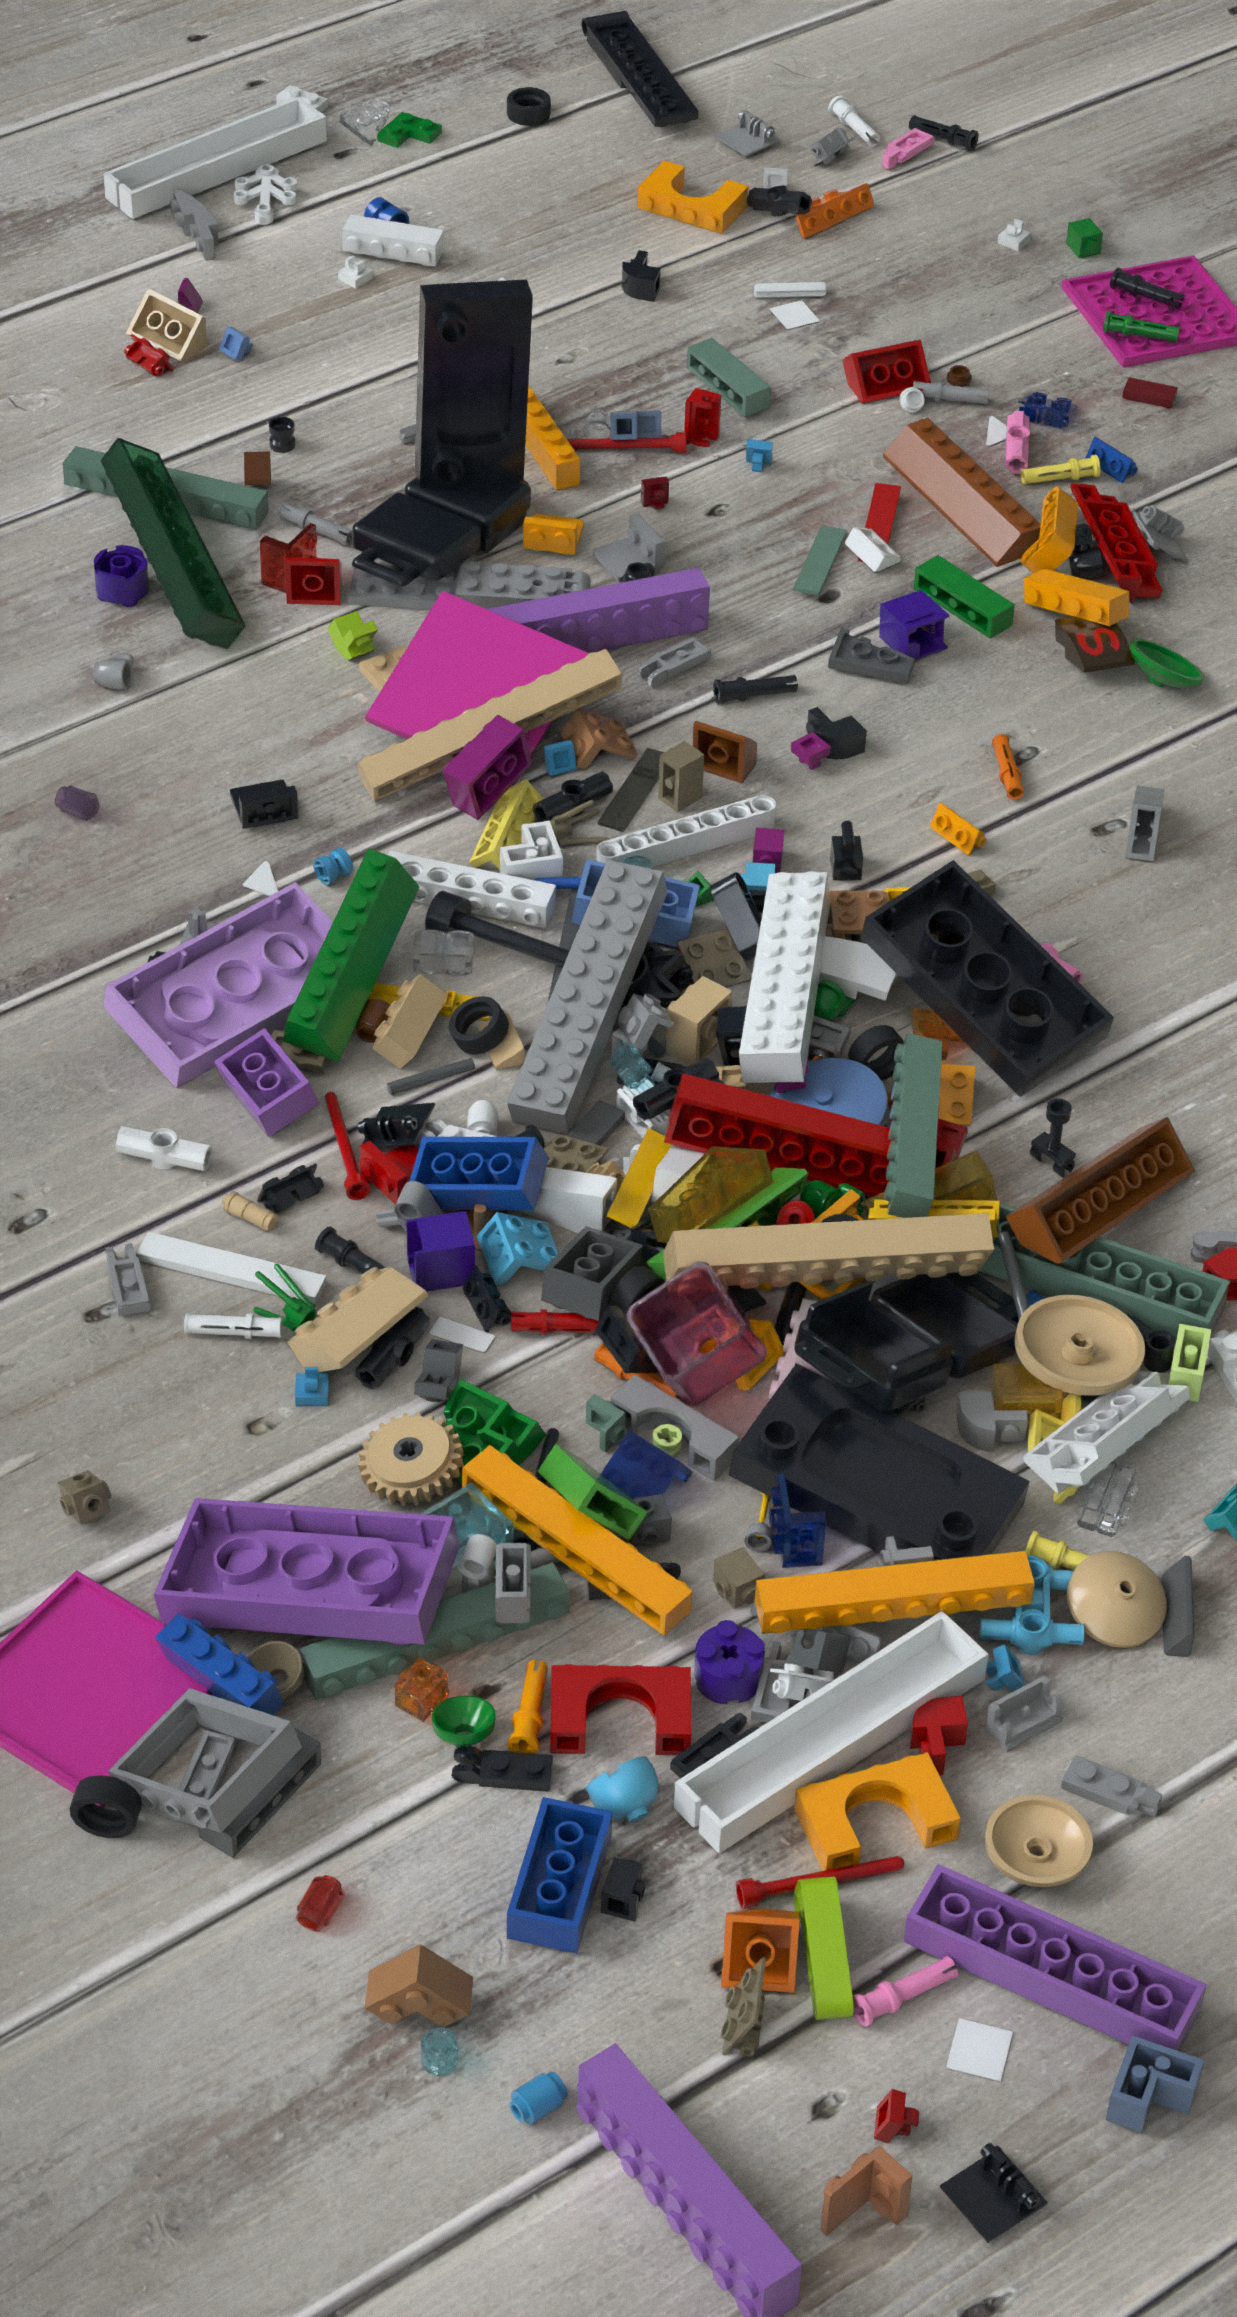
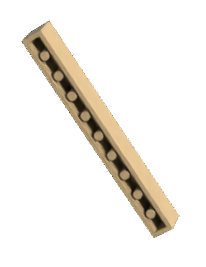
M606 649L592 652L584 659L575 663H568L562 666L560 670L549 675H541L534 682L525 686H518L510 693L501 697L491 698L486 704L475 709H467L461 715L451 720H443L437 726L427 731L417 732L411 738L401 743H393L387 749L377 754L365 756L358 762L359 778L373 801H379L443 771L447 763L453 760L464 749L465 745L472 741L482 731L483 727L497 715L521 727L524 733L621 689L622 673Z

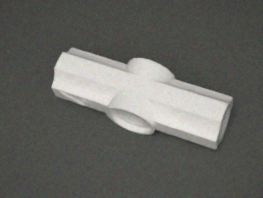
M121 1126L115 1144L116 1152L151 1159L152 1165L159 1169H170L178 1165L207 1171L213 1154L211 1145L179 1139L176 1133L168 1128L147 1132Z

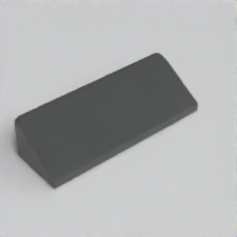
M1185 1555L1170 1567L1161 1578L1167 1601V1611L1163 1622L1164 1654L1167 1656L1189 1657L1194 1640L1192 1558Z

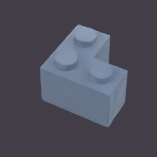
M1132 2035L1110 2095L1106 2120L1142 2133L1152 2102L1189 2115L1200 2083L1204 2059Z

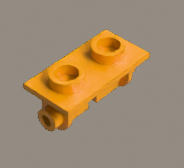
M939 802L929 826L968 856L971 855L974 847L985 845L987 839L982 831L978 830L942 802Z

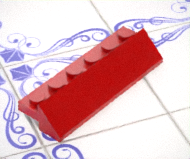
M1071 483L1070 489L1096 541H1099L1098 545L1121 589L1129 591V602L1131 605L1135 596L1143 599H1159L1163 589L1155 576L1158 564L1138 528L1127 503L1118 502L1115 496L1100 495L1095 485Z

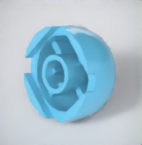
M646 1756L617 1765L619 1770L609 1776L607 1772H604L587 1785L586 1790L595 1808L613 1811V1820L628 1818L630 1823L639 1821L649 1814L647 1807L655 1801L658 1794V1777L652 1763H650Z

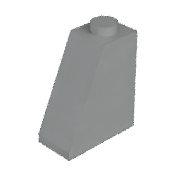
M1137 785L1126 858L1154 861L1165 789Z

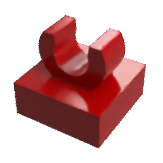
M891 2089L877 2105L874 2139L888 2143L896 2133L909 2136L911 2125L916 2127L919 2125V2111L915 2108L905 2107V2092Z

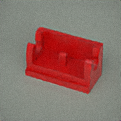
M695 388L685 402L684 425L686 444L710 447V441L703 440V438L718 440L720 437L721 394Z

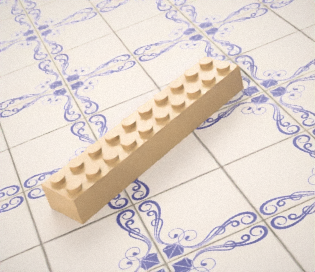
M989 1213L673 1231L663 1252L667 1289H677L678 1292H691L699 1287H709V1290L717 1291L733 1285H740L741 1288L750 1289L766 1283H772L774 1287L789 1285L791 1282L803 1281L805 1285H815L821 1283L822 1280L847 1283L854 1278L878 1281L884 1279L885 1276L910 1279L919 1274H928L929 1277L936 1278L953 1272H959V1275L969 1276L980 1271L993 1252L994 1245Z

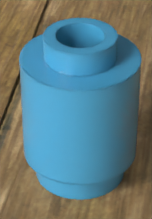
M555 2072L541 2073L512 2091L510 2109L517 2120L520 2122L525 2121L527 2124L532 2125L562 2105V2100L568 2096L566 2086Z

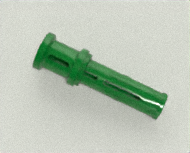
M1108 310L1106 312L1103 327L1104 333L1112 331L1123 333L1125 337L1133 334L1177 343L1180 327L1133 319L1134 317L1129 314L1121 316L1111 314V311Z

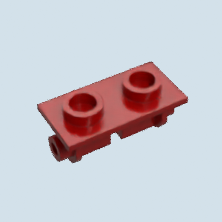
M134 334L130 335L134 342L124 349L127 359L138 366L141 364L143 369L154 376L162 375L165 368L171 372L173 371L168 361L170 357L163 349H155L144 337L140 339Z

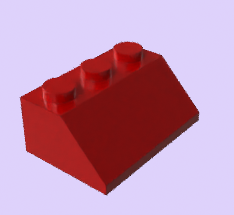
M921 339L851 353L842 359L847 383L862 404L900 396L902 391L913 387L914 381L931 383Z

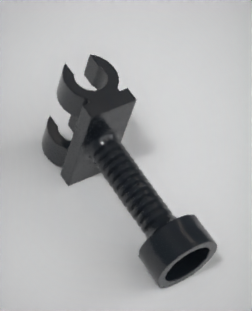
M1058 1098L1052 1099L1047 1104L1046 1118L1051 1122L1050 1134L1043 1132L1032 1140L1030 1155L1041 1161V1154L1044 1153L1055 1161L1053 1171L1064 1178V1170L1066 1169L1071 1173L1075 1166L1073 1159L1076 1157V1153L1061 1143L1063 1124L1070 1120L1072 1106L1068 1101Z

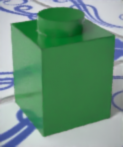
M1090 218L1068 223L1066 244L1078 258L1101 254L1103 232Z

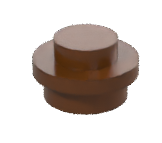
M956 365L950 368L946 379L953 386L964 387L971 383L972 375L967 367Z

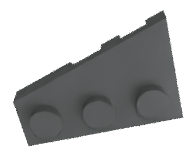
M841 627L829 657L828 668L908 683L914 667L913 657L887 646L881 648L871 644V639L864 636L858 639L849 635L850 630Z

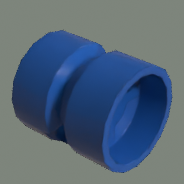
M382 197L373 199L367 205L364 212V217L409 224L408 214Z

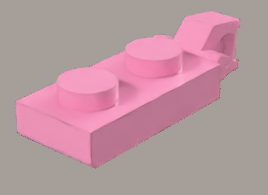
M917 128L912 129L888 144L887 150L882 155V167L892 169L896 167L898 162L904 163V161L909 160L933 145L934 136Z

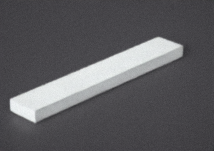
M152 1232L147 1233L136 1253L140 1262L276 1295L255 1276V1273L260 1271L291 1298H297L274 1269V1265L278 1263ZM279 1264L307 1299L316 1305L326 1285V1275Z

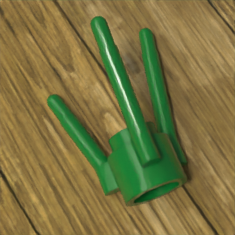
M275 1264L274 1269L297 1298H291L260 1271H257L255 1276L286 1302L283 1308L286 1318L259 1307H254L253 1311L266 1318L282 1317L283 1325L291 1331H294L303 1323L315 1319L317 1314L316 1305L307 1299L279 1264Z

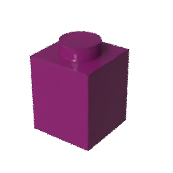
M756 827L753 863L775 864V873L781 872L785 830Z

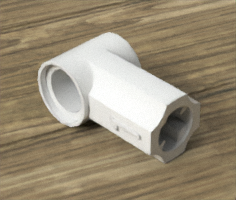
M475 1534L467 1542L458 1564V1569L462 1573V1591L464 1592L493 1583V1559L496 1554L497 1544L488 1536Z

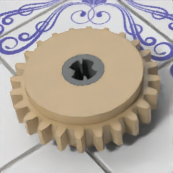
M417 1412L415 1416H408L407 1413H404L403 1417L398 1419L391 1417V1421L387 1424L380 1423V1429L377 1432L371 1431L369 1433L371 1440L363 1441L364 1450L358 1453L360 1458L358 1467L364 1485L367 1484L370 1493L376 1492L378 1500L387 1497L390 1505L395 1501H399L401 1506H406L407 1502H413L416 1506L423 1500L432 1501V1497L436 1494L442 1496L443 1489L446 1486H453L451 1478H459L460 1472L458 1468L464 1466L462 1444L458 1433L455 1434L453 1426H446L443 1418L435 1422L433 1414L422 1417L420 1412Z

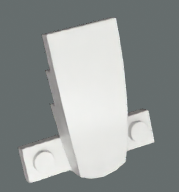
M825 936L818 984L822 980H829L837 984L847 997L856 999L858 992L886 1001L897 974L867 944Z

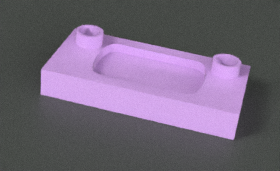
M294 882L106 985L103 1007L177 1089L216 1066L214 1063L216 1059L263 1028L272 1035L273 1030L279 1031L285 1027L290 1011L333 921Z

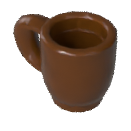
M376 998L368 999L357 1023L356 1033L360 1039L368 1043L376 1041L377 1037L374 1035L376 1029L384 1020L387 1021L389 1017L385 1014L390 1006L389 1003Z

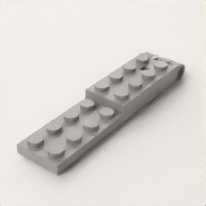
M471 561L462 562L459 570L450 571L440 580L432 581L418 576L407 586H398L354 567L348 600L349 605L431 610L443 590L482 608L489 609L590 589L591 578L583 571L572 573V568L508 565L503 563L491 564ZM395 565L386 566L400 573L404 570Z

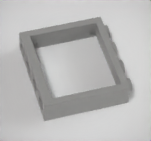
M189 1688L114 1764L108 1773L110 1777L125 1781L135 1788L141 1796L142 1805L147 1809L157 1810L169 1814L174 1819H183L194 1823L200 1828H208L222 1833L302 1746L291 1721ZM199 1725L260 1745L257 1751L210 1800L148 1779Z

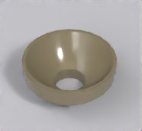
M272 1641L262 1644L247 1656L254 1664L255 1669L260 1673L265 1670L272 1676L279 1673L287 1674L288 1677L285 1684L277 1688L282 1700L292 1695L302 1683L305 1671L303 1659L298 1650L286 1642Z

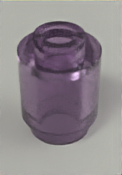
M72 785L68 787L62 786L55 797V806L60 808L61 812L86 821L97 814L100 806L95 793Z

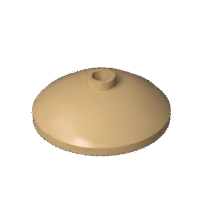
M1104 1551L1093 1554L1076 1567L1068 1582L1067 1601L1073 1618L1077 1624H1084V1632L1102 1644L1117 1648H1130L1141 1645L1150 1640L1164 1622L1167 1601L1159 1578L1144 1562L1129 1554L1116 1551ZM1120 1586L1126 1588L1129 1593H1124Z
M1033 1794L1012 1798L1001 1804L992 1813L986 1825L985 1847L992 1863L1008 1878L1032 1887H1054L1073 1880L1083 1872L1092 1855L1093 1837L1087 1821L1074 1807L1051 1796Z

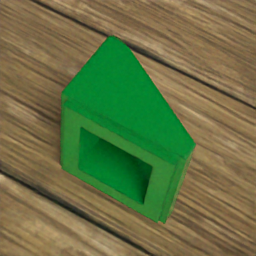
M699 871L685 881L700 885L695 907L714 901L710 890L711 884Z

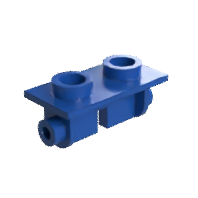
M1096 436L1093 438L1085 459L1090 458L1091 455H1097L1101 470L1121 483H1124L1126 476L1136 474L1138 467L1133 459Z

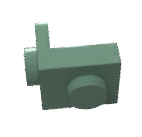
M594 1394L586 1401V1424L600 1431V1449L607 1452L614 1444H619L625 1437L626 1412L617 1408L612 1402L606 1401Z

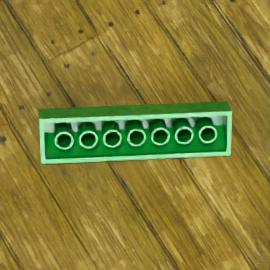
M368 848L286 1020L283 1042L340 1062L419 890V885L395 857Z

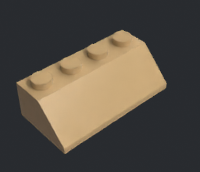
M373 1267L361 1275V1282L341 1291L338 1301L322 1307L317 1312L319 1316L315 1320L307 1321L295 1330L297 1334L288 1341V1344L304 1369L305 1367H318V1372L341 1369L429 1296L428 1293L392 1267L379 1270L377 1267Z

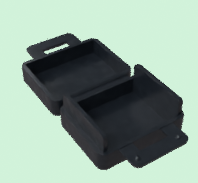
M415 477L405 485V494L394 493L353 525L352 546L362 551V553L353 559L352 566L398 586H407L418 576L432 581L440 580L480 548V539H482V552L488 553L523 525L525 516H527V510L531 504V487L524 480L518 482L420 488L417 477ZM378 558L404 570L400 573L378 564L374 560Z
M978 1273L969 1276L958 1274L954 1277L946 1274L936 1278L929 1277L928 1274H919L913 1278L900 1279L876 1289L873 1292L871 1301L869 1297L873 1284L866 1281L813 1303L808 1309L806 1319L800 1323L794 1346L795 1353L841 1388L846 1391L855 1392L878 1410L888 1412L944 1387L949 1376L954 1379H961L1016 1353L1015 1333L1018 1324L1013 1319L1018 1318L1014 1298ZM973 1287L1000 1307L994 1308L968 1290V1288Z

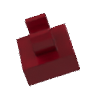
M667 476L641 480V503L643 507L653 506L654 510L665 508L664 504L669 502V481Z

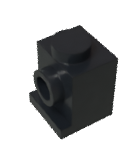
M614 1857L601 1892V1913L636 1922L638 1901H642L646 1888V1881L641 1879L644 1870L642 1864L634 1860H623Z

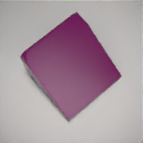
M184 278L178 290V304L198 313L203 302L202 298L190 280Z

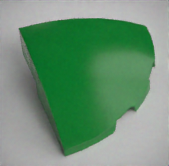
M462 1379L455 1386L444 1409L446 1426L452 1425L455 1434L458 1433L464 1452V1456H462L464 1466L489 1445L499 1452L507 1454L514 1463L520 1466L546 1436L537 1421L513 1410L508 1402ZM462 1467L458 1468L460 1476L456 1479L462 1484Z

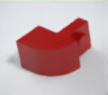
M939 1118L935 1180L949 1183L959 1165L958 1158L968 1134V1128Z
M963 1696L931 1699L920 1706L913 1716L910 1749L919 1748L920 1754L928 1752L939 1776L944 1774L945 1746L965 1745L968 1720Z

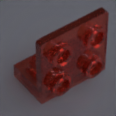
M309 523L289 543L266 535L260 540L262 585L286 593L285 557L317 558L316 545L318 537L316 536L315 524Z

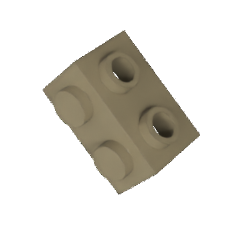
M686 741L660 755L658 799L676 812L702 798L704 754Z

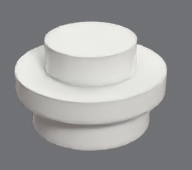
M909 387L902 391L899 399L900 405L908 413L918 412L924 405V395L919 389Z

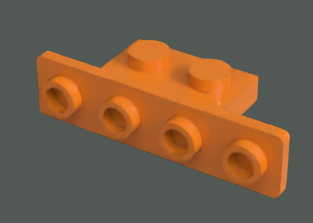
M865 183L845 192H838L837 189L827 191L823 194L824 198H813L810 212L804 215H796V221L802 238H808L874 206L869 185Z

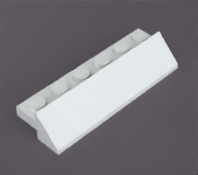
M1140 1371L1137 1377L1126 1387L1097 1397L1023 1456L1024 1462L1058 1494L1070 1485L1073 1487L1086 1485L1093 1476L1106 1469L1108 1464L1114 1459L1125 1454L1130 1446L1142 1440L1144 1435L1151 1429L1159 1426L1171 1413L1178 1411L1180 1406L1191 1398L1189 1388L1183 1385L1161 1384L1158 1372Z

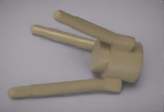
M593 800L581 804L562 815L555 816L553 820H550L560 847L573 844H599L610 840L608 837L568 838L569 835H572V824L600 813L599 809H594L572 817L594 805Z

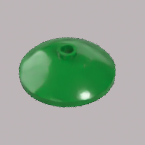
M1136 638L1129 645L1131 655L1138 667L1149 676L1148 680L1156 686L1163 687V685L1175 688L1195 687L1202 684L1205 678L1203 672L1196 665L1160 644Z

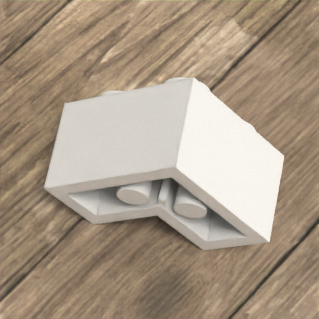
M550 821L523 824L521 844L500 847L501 874L535 880V878L563 877V856Z

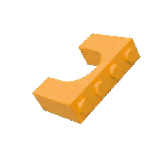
M665 160L638 186L637 208L723 234L748 207L746 198L748 197L749 186L728 179L715 193L709 196L688 197L679 194L684 188L685 166Z
M928 1752L916 1756L909 1755L901 1760L884 1765H873L866 1770L852 1774H841L834 1779L823 1782L808 1783L805 1787L796 1789L794 1811L822 1871L859 1864L861 1846L847 1815L853 1808L866 1802H887L902 1809L912 1821L925 1849L958 1840L961 1818Z

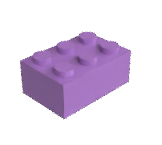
M265 1028L214 1061L224 1083L268 1137L319 1105L310 1082Z

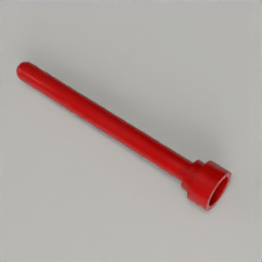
M676 432V435H671V438H637L629 440H611V438L567 439L573 449L671 448V451H676V453H686V432Z
M328 1092L325 1095V1101L347 1173L346 1180L344 1181L346 1195L351 1200H361L366 1198L371 1191L369 1181L365 1175L359 1172L337 1096L334 1092Z
M894 1856L761 1883L760 1880L754 1881L752 1878L736 1881L737 1899L741 1909L757 1907L758 1902H763L765 1897L794 1892L800 1879L835 1876L837 1883L901 1870L904 1867V1860L900 1856Z

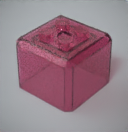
M696 1261L628 1308L626 1319L663 1380L686 1405L698 1406L765 1361L767 1348L730 1289L706 1262ZM709 1340L716 1342L714 1350L708 1354L701 1353V1348L705 1342Z

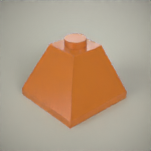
M756 1909L726 1913L721 1987L731 1988L736 1986L742 1980L748 1968L752 1969L764 1957L766 1958L762 1990L795 1993L799 1911Z

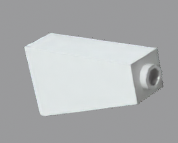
M546 1167L535 1210L518 1211L579 1233L585 1226L603 1231L611 1221V1218L606 1215L617 1194V1178Z

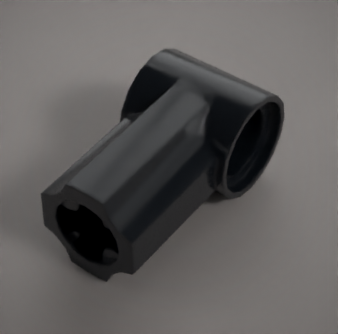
M1128 1314L1127 1316L1136 1324L1144 1339V1366L1152 1372L1163 1373L1168 1371L1172 1367L1174 1337L1167 1331L1153 1330L1136 1317Z

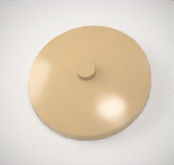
M1057 1295L1034 1303L1020 1317L1015 1333L1016 1352L1025 1368L1043 1383L1058 1390L1077 1395H1104L1126 1387L1139 1374L1145 1355L1144 1339L1136 1324L1116 1307L1086 1296Z

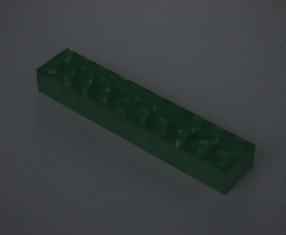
M117 438L100 461L106 471V476L114 488V493L122 504V509L126 512L131 522V527L136 532L139 544L143 547L148 557L147 560L152 565L156 578L165 591V596L174 610L173 613L182 626L183 633L190 639L196 638L207 642L211 646L228 649L246 625L158 452Z

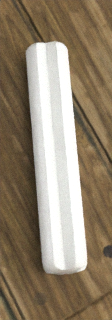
M825 282L762 283L754 285L755 298L822 297L826 295Z

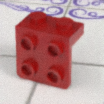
M371 1141L360 1145V1172L396 1205L403 1186L410 1181L419 1149L415 1145L408 1147L400 1146L384 1154Z

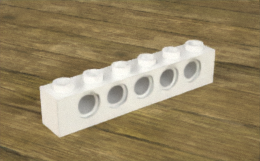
M389 851L388 853L389 856L395 857L419 885L414 902L430 905L435 895L445 890L469 899L472 914L546 929L556 907V885L394 851Z

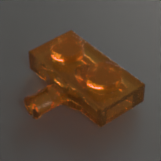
M913 1008L910 1016L913 1034L942 1041L941 1060L946 1061L949 1052L947 1041L965 1043L952 1029L947 1027L945 1022L933 1010Z

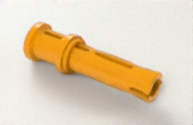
M536 1659L527 1662L519 1709L513 1714L511 1722L514 1730L507 1742L508 1749L511 1752L536 1754L538 1751L537 1733L543 1726V1719L539 1712L546 1674L548 1672V1665L542 1660H539L537 1671H534Z

